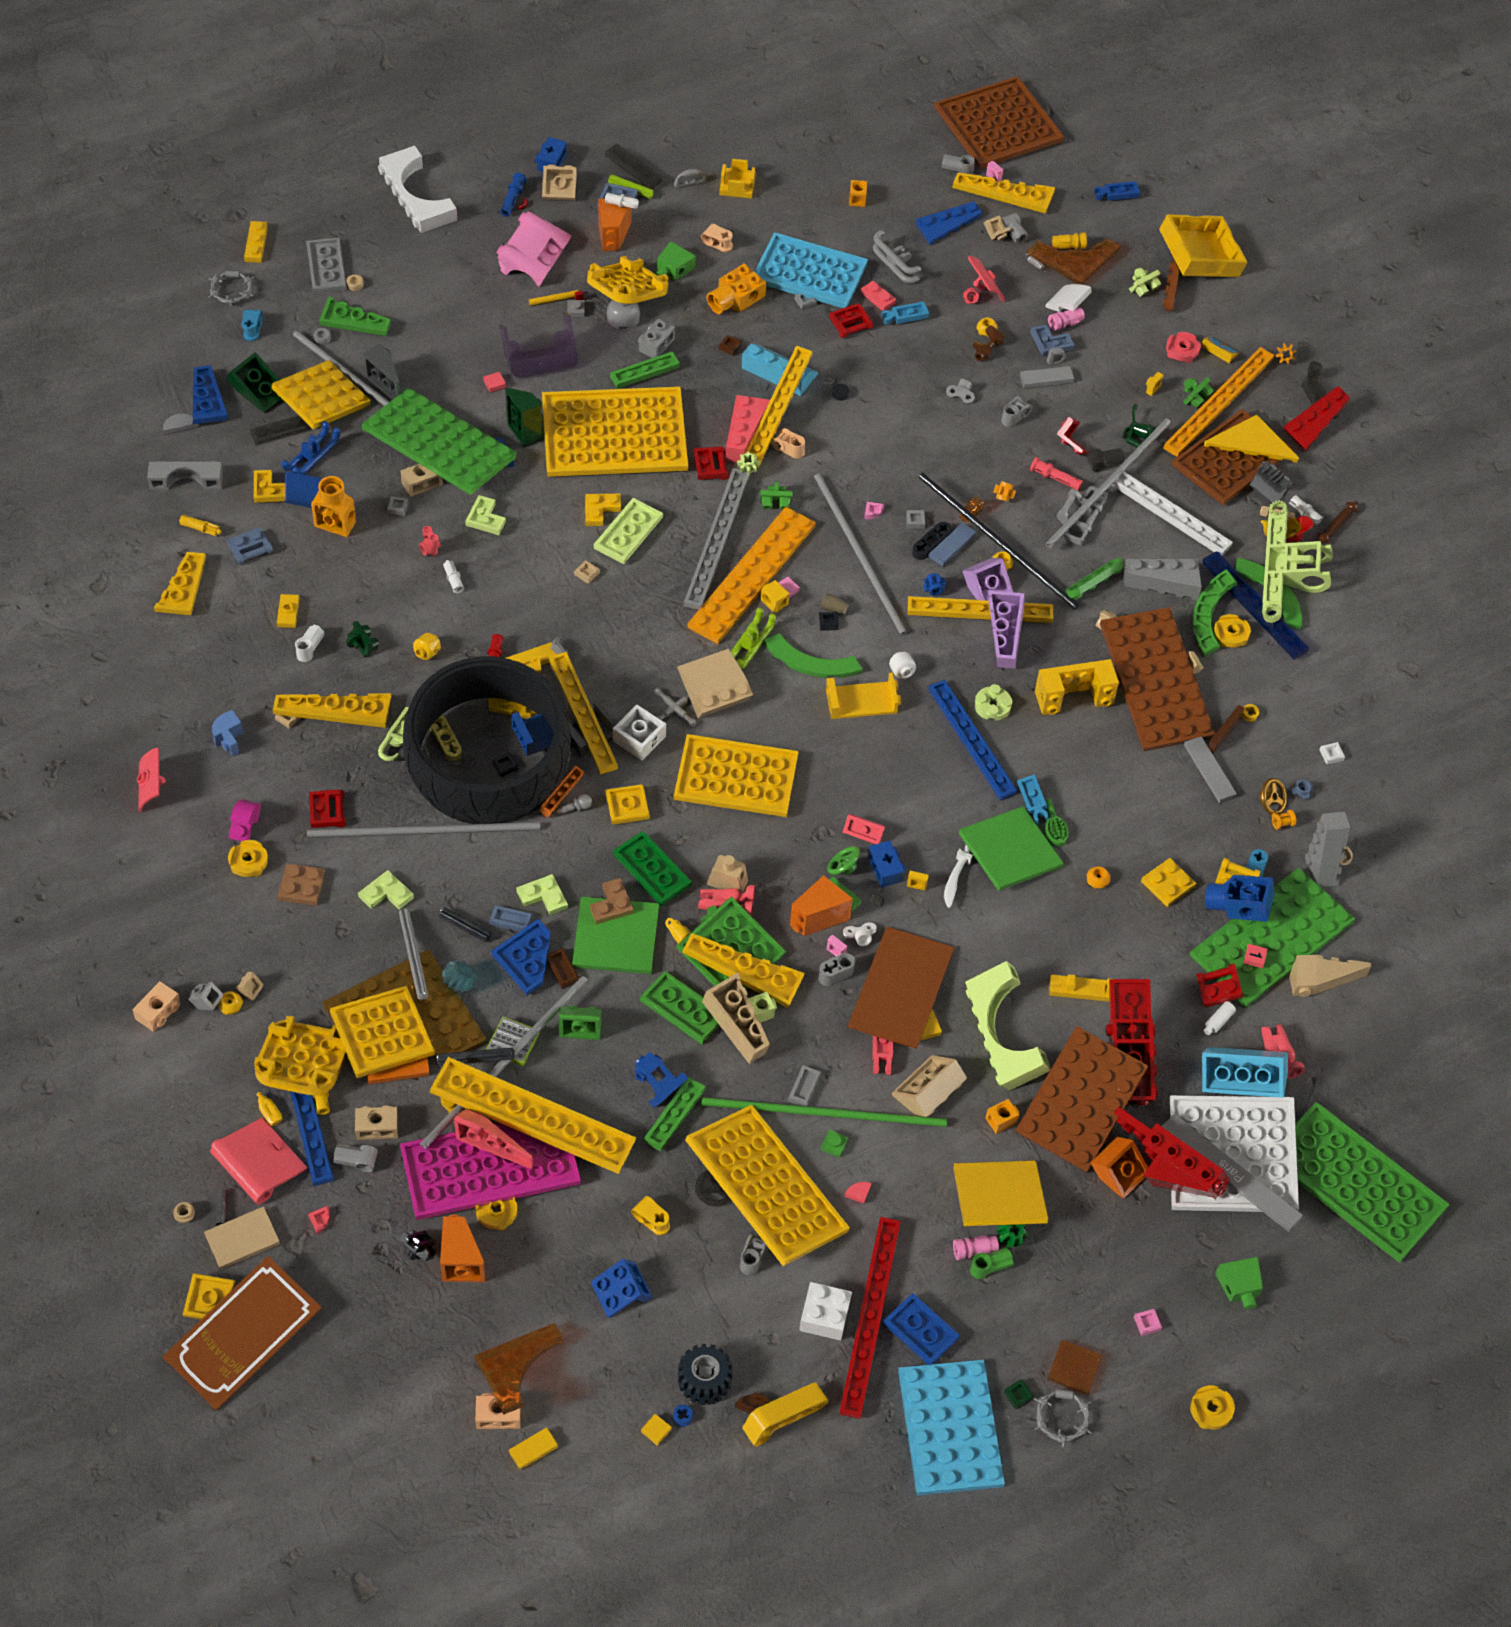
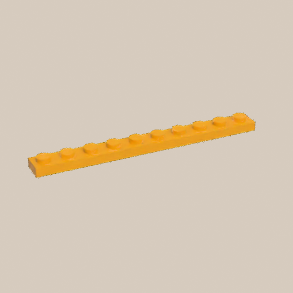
M1260 347L1164 444L1163 449L1178 457L1273 361L1274 355Z

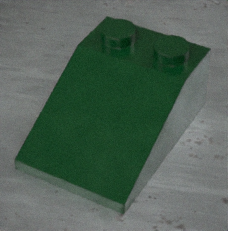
M256 352L231 370L226 378L239 394L264 413L282 399L272 389V383L280 379Z

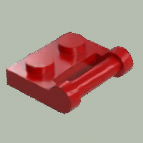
M860 303L829 313V318L838 330L841 338H845L849 334L863 329L873 328L871 319ZM859 321H863V323H860V324H857V325H854V326H851V327H848V328H845V327H844V326H847V325H850V324H853V323H856V322H859Z
M724 447L694 448L698 480L716 478L727 480L729 478V471L726 469L724 457L726 454ZM714 455L718 457L720 470H715L713 461Z
M343 790L309 792L311 828L330 826L342 828L346 826L343 812V799L345 798ZM329 799L335 800L336 817H330Z
M1235 963L1229 964V967L1205 974L1202 972L1196 974L1205 1008L1244 997ZM1230 974L1232 976L1230 979L1206 985L1205 982Z

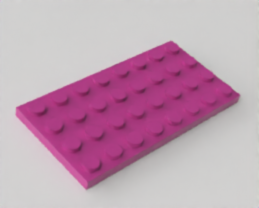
M495 1123V1125L532 1155V1169L457 1140L456 1132L439 1135L427 1149L420 1145L424 1139L400 1144L416 1220L475 1208L476 1205H489L490 1202L507 1201L514 1197L516 1199L580 1185L581 1180L575 1156L501 1123Z

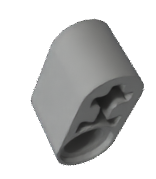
M843 953L823 962L820 965L819 982L824 986H832L851 977L854 972V957L849 953Z

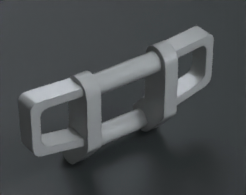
M1090 486L1083 496L1077 490L1071 489L1062 510H1059L1056 515L1058 520L1064 525L1071 517L1068 511L1074 503L1080 508L1088 500V496L1093 494L1098 488ZM1106 491L1100 496L1102 498L1100 504L1095 502L1087 510L1091 514L1086 523L1077 520L1070 529L1083 534L1082 537L1078 538L1070 535L1068 530L1064 534L1065 540L1077 545L1083 544L1087 535L1092 530L1091 527L1096 517L1103 510V505L1108 496Z

